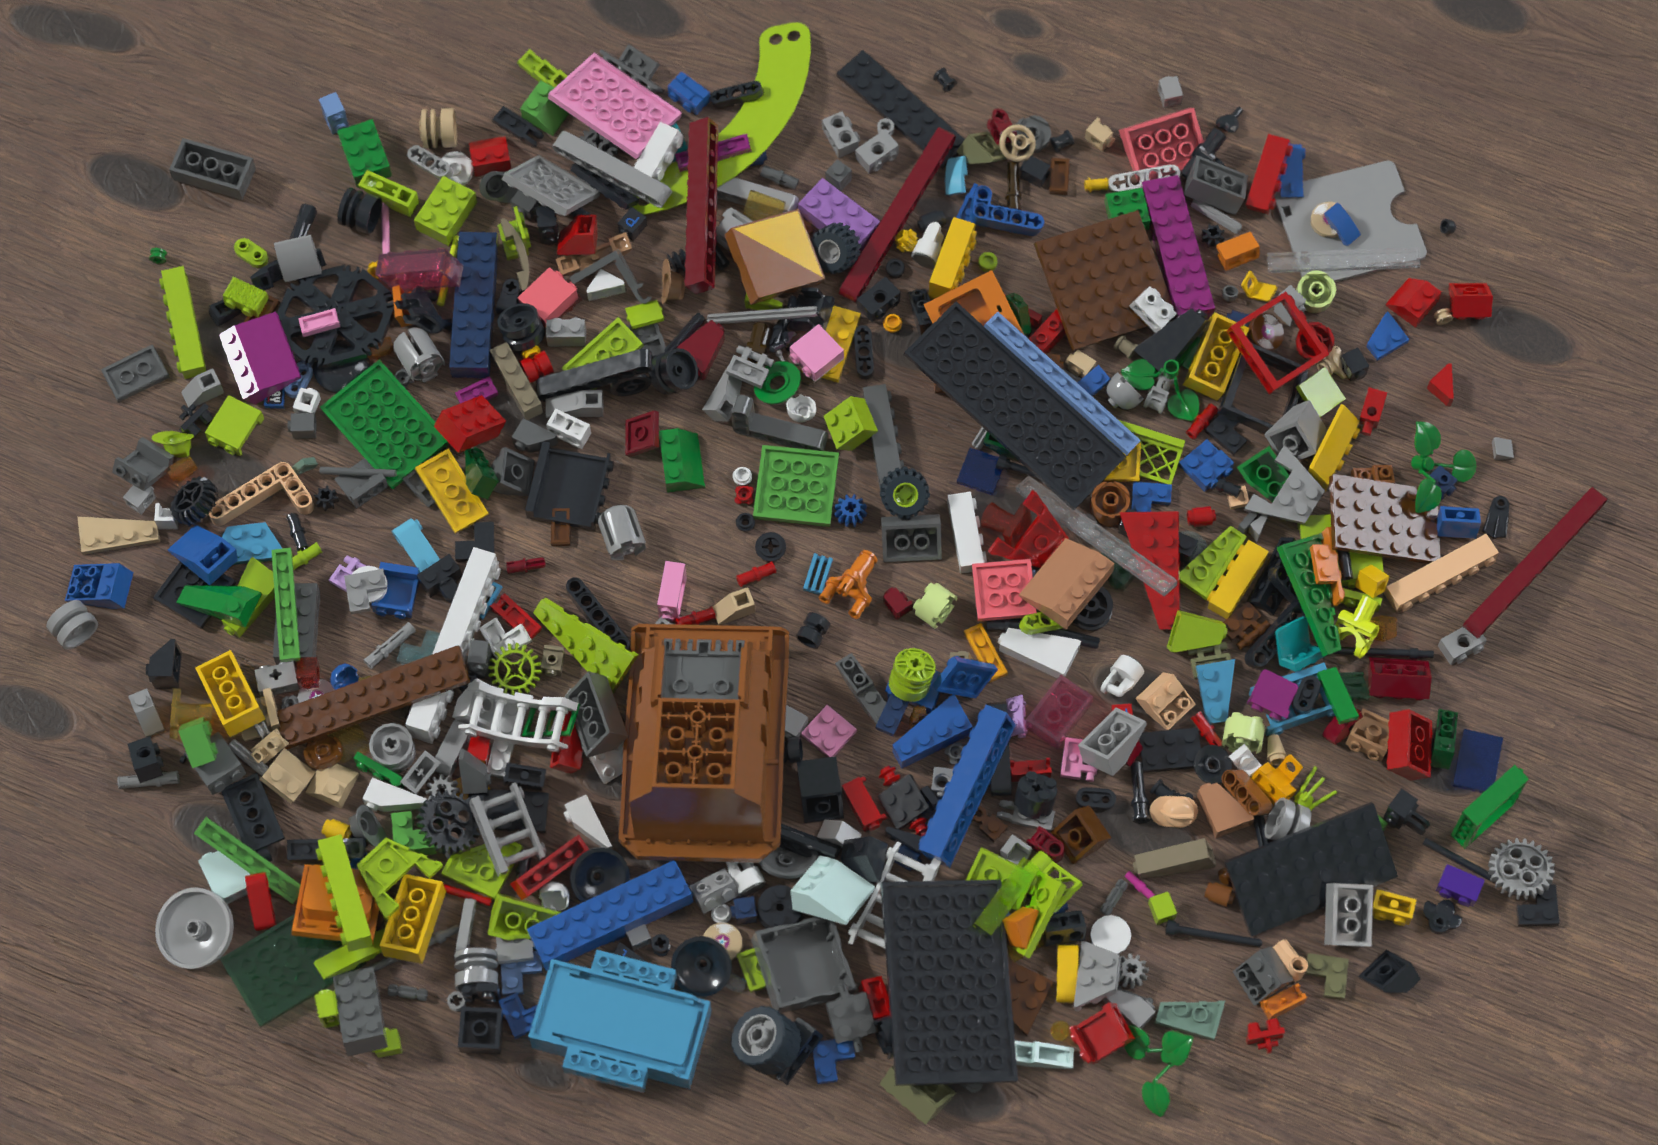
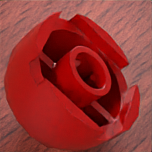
M1320 322L1308 323L1316 330L1317 337L1327 346L1328 353H1330L1334 346V335L1331 329ZM1299 330L1295 338V347L1304 359L1311 360L1317 354Z

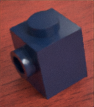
M1440 465L1431 473L1430 476L1436 480L1435 485L1441 488V500L1446 496L1450 497L1457 489L1455 487L1457 479Z
M754 897L734 899V906L730 907L732 918H736L737 925L757 923Z

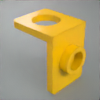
M1248 271L1241 283L1248 298L1266 302L1271 301L1277 290L1276 285L1258 282L1252 271ZM1251 278L1252 283L1250 288H1248L1247 283L1248 280Z

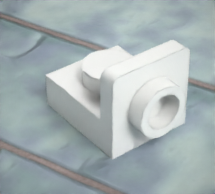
M1245 744L1229 756L1239 770H1244L1250 777L1262 766Z

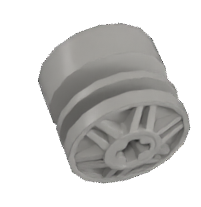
M468 948L457 951L454 954V960L456 961L454 965L455 969L460 972L455 974V989L461 992L465 985L498 983V973L493 970L498 966L497 961H495L497 959V952L488 948Z

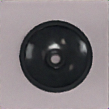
M338 340L334 344L331 355L350 352L355 347L347 340ZM367 355L366 359L324 369V367L319 369L318 362H314L313 374L317 383L323 389L337 394L370 367V360Z
M605 847L592 848L582 853L574 862L570 874L572 890L581 902H585L630 881L629 868L624 858L616 851ZM596 872L599 873L598 879H594V874Z
M695 936L683 941L677 947L672 957L671 969L676 970V983L681 989L691 995L705 997L716 994L725 987L731 976L732 961L728 951L720 942L706 936ZM701 960H705L707 966H703Z

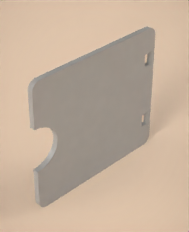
M1383 161L1303 181V197L1280 198V191L1276 192L1274 197L1276 199V206L1301 277L1310 271L1317 270L1325 272L1334 282L1420 261L1426 257L1427 250L1417 224L1401 223L1391 213L1390 205L1392 201L1405 192L1396 166L1392 161ZM1323 202L1340 203L1357 226L1361 235L1350 245L1345 246L1339 236L1330 238L1317 234L1311 226V215L1317 205ZM1289 207L1291 216L1286 217L1283 209ZM1307 258L1309 266L1304 268L1301 259Z

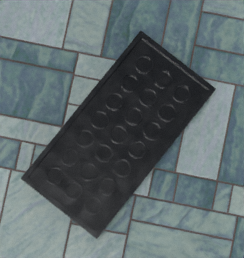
M1373 802L1366 803L1224 861L1251 937L1325 907L1326 883L1373 885L1374 887L1398 877Z

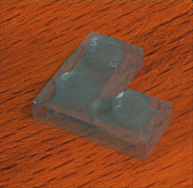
M426 630L421 647L402 643L396 662L405 665L432 655L440 633Z

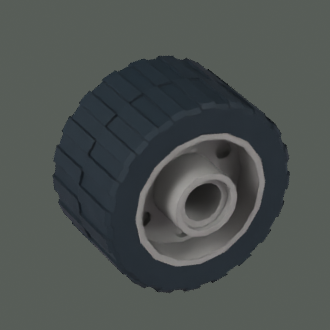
M769 1006L755 1007L747 1011L740 1017L733 1029L731 1044L735 1056L747 1066L764 1075H775L783 1072L796 1059L800 1050L801 1037L797 1025L791 1019Z

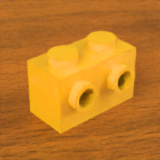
M1377 889L1373 897L1372 916L1377 920L1384 921L1388 919L1394 921V924L1400 926L1409 925L1413 918L1416 899Z

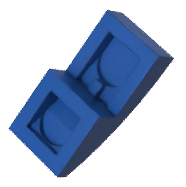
M1336 203L1324 213L1331 229L1336 230L1343 245H1350L1361 235L1357 226L1340 203Z

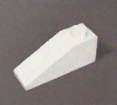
M372 778L363 797L364 804L374 812H377V810L389 812L420 809L421 806H424L423 802L427 800L375 778Z
M587 795L565 804L566 811L563 813L568 823L572 822L575 829L600 847L612 849V845Z

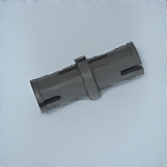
M764 165L760 174L761 177L770 179L777 185L782 184L793 190L797 188L799 183L798 178L789 176L782 170L778 171Z

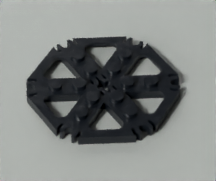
M344 264L322 270V274L303 279L300 278L298 279L299 286L291 283L292 290L289 287L287 288L277 314L293 355L306 366L307 362L309 367H312L314 362H318L319 369L322 367L327 369L366 359L367 355H372L371 347L378 350V343L382 346L395 314L394 302L388 303L393 301L391 291L365 269L362 268V271H360V267L357 266L356 270L351 272V266H345ZM336 275L339 277L331 299L313 285L317 279ZM362 280L377 290L375 296L352 302L357 287ZM293 298H298L313 311L294 317H286L285 315ZM336 309L340 327L316 333L314 341L308 350L301 349L291 340L293 337L302 335L298 318ZM383 314L378 330L374 333L368 332L356 322ZM338 334L355 347L350 352L331 355Z

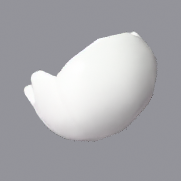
M801 394L796 398L791 397L786 403L788 415L793 421L798 423L811 420L817 411L815 401Z
M550 882L542 886L539 898L542 901V906L561 911L568 907L570 893L563 884Z

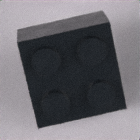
M461 1007L458 1049L460 1053L501 1055L504 1023L502 1009Z

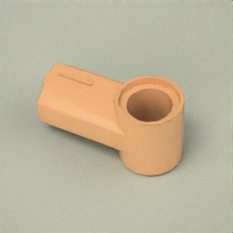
M1283 939L1273 948L1294 981H1300L1308 968V963L1296 953L1287 939Z

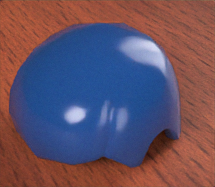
M346 663L337 666L331 673L330 683L332 688L336 690L361 681V678L357 675L358 670Z

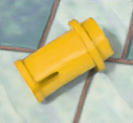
M1088 178V180H1084L1085 191L1091 193L1094 190H1108V179Z

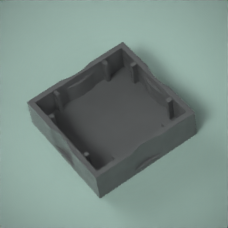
M813 917L796 924L780 925L754 933L751 941L773 1009L780 1013L836 1000L841 997L838 984L846 982L849 994H853L856 990L848 961L841 949L840 937L834 921Z

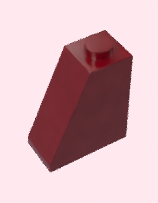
M712 319L677 347L688 351L694 357L698 367V376L702 380L706 379L725 341L724 328L721 324H716Z

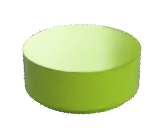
M991 252L981 254L978 261L979 268L985 272L995 270L997 267V257Z

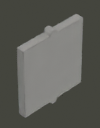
M496 937L497 948L495 951L497 952L498 964L534 960L533 949L535 947L531 939L505 940Z

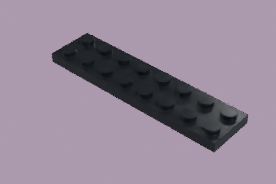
M864 50L837 72V77L883 118L890 119L894 123V127L922 152L938 127L956 135L952 148L940 166L941 169L947 166L948 159L959 155L956 151L965 139Z

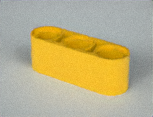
M1057 945L1056 1002L1074 1003L1078 975V945Z

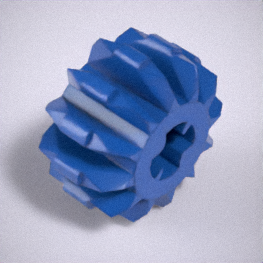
M846 494L845 500L839 498V504L835 505V517L839 518L838 522L840 524L845 522L846 527L850 523H852L853 527H856V522L862 524L863 518L867 516L865 511L867 505L863 504V499L856 500L855 494L852 498H849Z

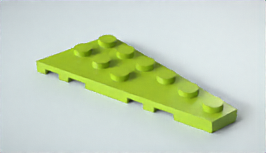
M547 598L540 600L533 612L535 616L587 672L607 676L612 693H615L639 654L626 650V646L621 643L613 642L610 636L592 625L582 623L574 614L569 615L564 612V608Z

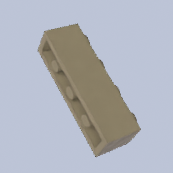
M506 342L491 349L492 361L524 419L529 420L542 414L541 402L508 343Z

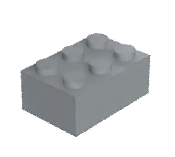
M1326 883L1324 945L1371 947L1373 885Z

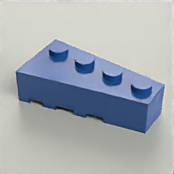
M952 694L893 744L892 752L901 769L970 735L972 725L956 696Z

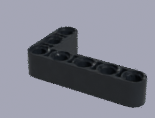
M1284 565L1272 567L1268 572V579L1290 604L1245 654V663L1252 668L1265 666L1278 652L1275 632L1280 626L1294 621L1292 619L1293 612L1296 615V619L1302 616L1306 617L1296 593L1291 591L1292 583ZM1278 571L1282 573L1281 579L1278 577ZM1268 640L1271 642L1270 649L1267 646ZM1255 654L1258 655V662H1256L1254 659Z

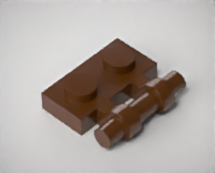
M1247 602L1223 622L1226 625V636L1232 642L1237 637L1241 640L1236 644L1240 650L1246 646L1249 647L1253 640L1258 636H1262L1271 625L1267 620L1262 624L1257 622L1261 619L1262 615L1250 602ZM1248 628H1253V631L1248 635L1244 633Z

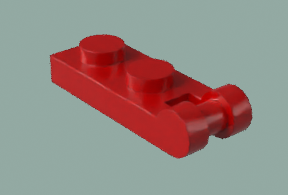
M505 593L499 597L500 600L497 603L494 602L490 605V609L511 628L523 624L531 640L542 630V627ZM507 605L508 608L504 611L502 608Z

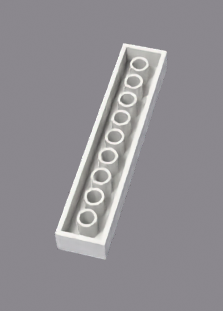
M473 547L433 654L459 645L466 665V654L470 647V640H474V633L478 632L480 628V614H485L488 605L486 601L488 597L492 596L494 591L492 582L495 579L498 580L501 569L499 568V561H497L495 553ZM453 689L413 704L405 724L412 738L431 744L434 738H438L440 722L445 720L447 714L446 706L448 702L451 703L454 696Z

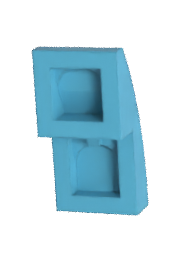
M966 156L948 159L945 174L946 195L966 193L964 175H968Z

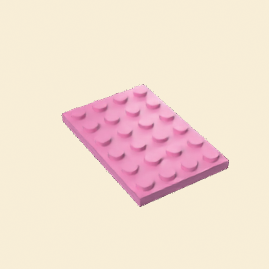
M595 53L586 59L548 95V99L635 159L642 154L660 122L672 126L681 118L682 112Z

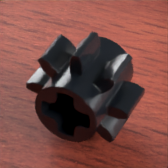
M1208 224V229L1202 230V242H1206L1208 248L1210 246L1216 247L1219 242H1224L1223 235L1225 231L1221 230L1218 224L1216 226Z
M328 486L323 489L318 488V495H314L317 507L322 506L324 511L330 508L335 509V502H339L338 497H336V490L331 491Z

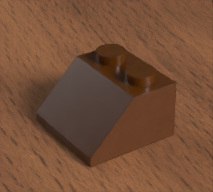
M1090 805L1076 809L1051 831L1054 837L1063 843L1064 852L1072 864H1076L1099 850L1111 839V836Z

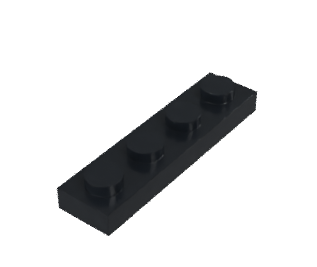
M577 163L572 164L571 172L587 182L592 188L601 192L606 198L618 204L620 208L627 210L638 204L639 199L629 191Z
M343 838L348 859L366 857V838ZM321 839L287 840V860L318 859L315 849L319 848L318 840Z

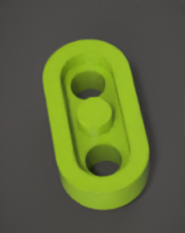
M241 238L235 242V253L242 260L255 268H262L267 265L269 259L264 249L246 238Z

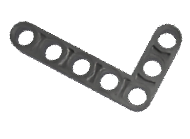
M738 395L732 411L734 432L792 448L824 451L829 436L827 432L754 413V401L752 398L745 395Z

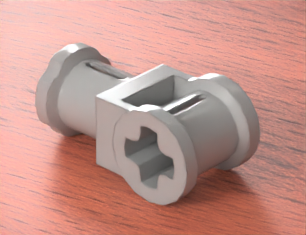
M1164 374L1159 375L1156 387L1153 386L1148 393L1143 407L1157 410L1159 414H1162L1168 400V390L1174 384V380L1167 379Z

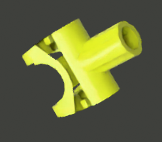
M1364 595L1354 614L1347 610H1342L1335 624L1338 627L1340 641L1348 635H1355L1356 649L1354 655L1358 658H1362L1368 652L1379 632V626L1370 622L1379 603ZM1363 635L1369 637L1370 640L1365 639Z

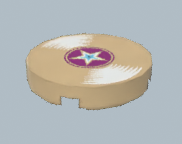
M1323 202L1313 209L1311 226L1322 237L1335 238L1338 236L1336 230L1331 229L1324 216V213L1336 204L1335 202Z
M716 923L705 931L703 936L720 942L728 951L731 960L737 957L736 954L741 952L742 936L733 925Z

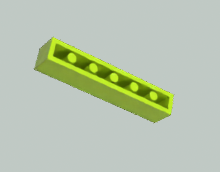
M184 266L161 271L162 278L159 281L161 289H165L166 295H163L164 304L169 307L166 315L168 322H172L173 328L169 330L172 340L175 339L176 345H173L175 356H178L180 361L176 362L179 373L183 374L184 379H188L207 370L188 278Z
M342 835L318 840L319 848L315 850L318 861L322 860L323 865L320 866L323 878L327 877L328 882H325L327 893L333 896V899H330L332 910H337L338 916H335L337 928L342 927L343 933H340L342 945H347L348 952L373 946Z

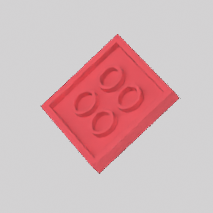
M1031 559L972 564L978 621L1023 618L1025 615L1037 613L1035 607L1019 597L1021 591L1033 578Z

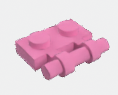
M1066 737L1060 777L1080 780L1082 772L1087 774L1086 781L1094 782L1097 768L1089 764H1082L1083 760L1078 745L1083 740Z

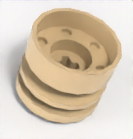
M441 108L440 117H437L435 109H431L430 117L428 116L427 109H422L419 128L423 147L429 148L430 140H432L433 148H437L438 139L442 140L444 148L456 147L457 125L455 109Z

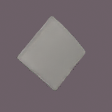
M311 235L274 243L285 282L322 274Z

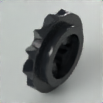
M774 532L762 534L755 543L757 556L763 561L773 562L780 560L786 551L784 538ZM769 541H771L773 547H776L773 549L772 554H770L769 549H765L769 546Z

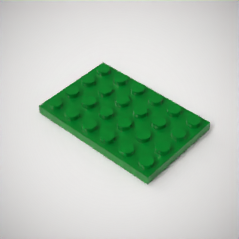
M380 360L376 361L320 406L322 412L374 469H392L397 471L396 477H385L388 486L392 490L402 483L403 478L414 471L415 467L424 463L432 456L434 457L450 444L434 427L436 422Z

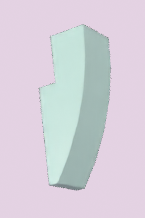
M1015 1040L1017 1065L1059 1069L1073 1068L1074 1048Z

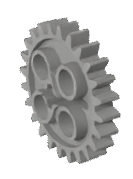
M1518 838L1515 839V843L1507 840L1506 845L1500 843V847L1495 848L1494 854H1491L1488 874L1492 875L1491 882L1497 881L1495 888L1502 887V894L1508 891V897L1516 894L1517 900H1519L1520 895H1523L1525 900L1528 899V895L1535 899L1537 893L1543 895V891L1548 890L1549 884H1552V877L1555 874V864L1551 863L1552 856L1546 857L1548 850L1541 851L1542 845L1540 844L1535 847L1534 841L1527 844L1525 838L1522 843L1519 842Z

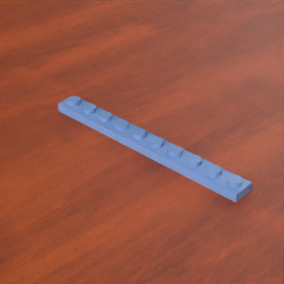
M997 312L986 322L984 327L1126 456L1141 441L1004 316Z

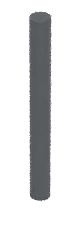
M320 467L319 470L320 474L373 476L380 473L384 477H396L397 471L392 469Z

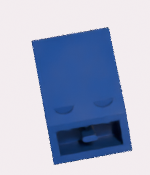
M197 525L193 526L168 549V552L208 585H211L238 561L236 548L222 537Z
M120 563L74 565L65 601L80 600L84 605L108 609L125 608L134 572Z

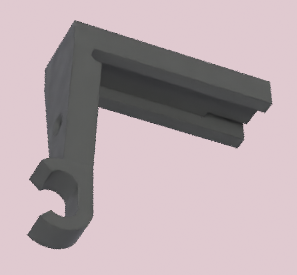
M619 249L570 277L572 283L575 284L613 260H616L617 268L640 303H647L652 299L650 296L647 299L641 297L638 289L643 287L644 283L638 284Z

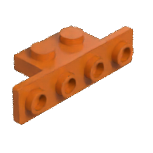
M1326 527L1322 532V545H1312L1310 552L1316 584H1330L1333 597L1331 598L1333 606H1338L1344 600L1345 591L1341 584L1342 574L1338 567V553L1332 549L1331 527Z

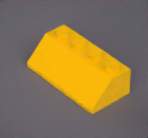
M1343 404L1340 405L1308 469V472L1325 492L1329 487V476L1335 474L1337 470L1341 471L1345 462L1342 459L1345 454L1349 455L1353 446L1350 442L1352 438L1356 440L1360 432L1358 428L1360 421Z

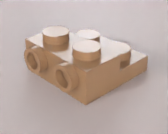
M1363 708L1361 711L1363 718L1355 723L1346 745L1354 752L1361 751L1367 754L1371 760L1382 761L1388 750L1389 720Z

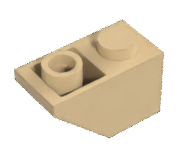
M748 587L728 594L712 607L718 625L755 613V604Z

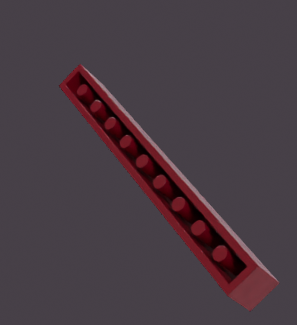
M709 117L689 123L688 132L689 156L687 165L688 193L686 198L687 229L684 283L685 287L694 294L715 289L718 124Z

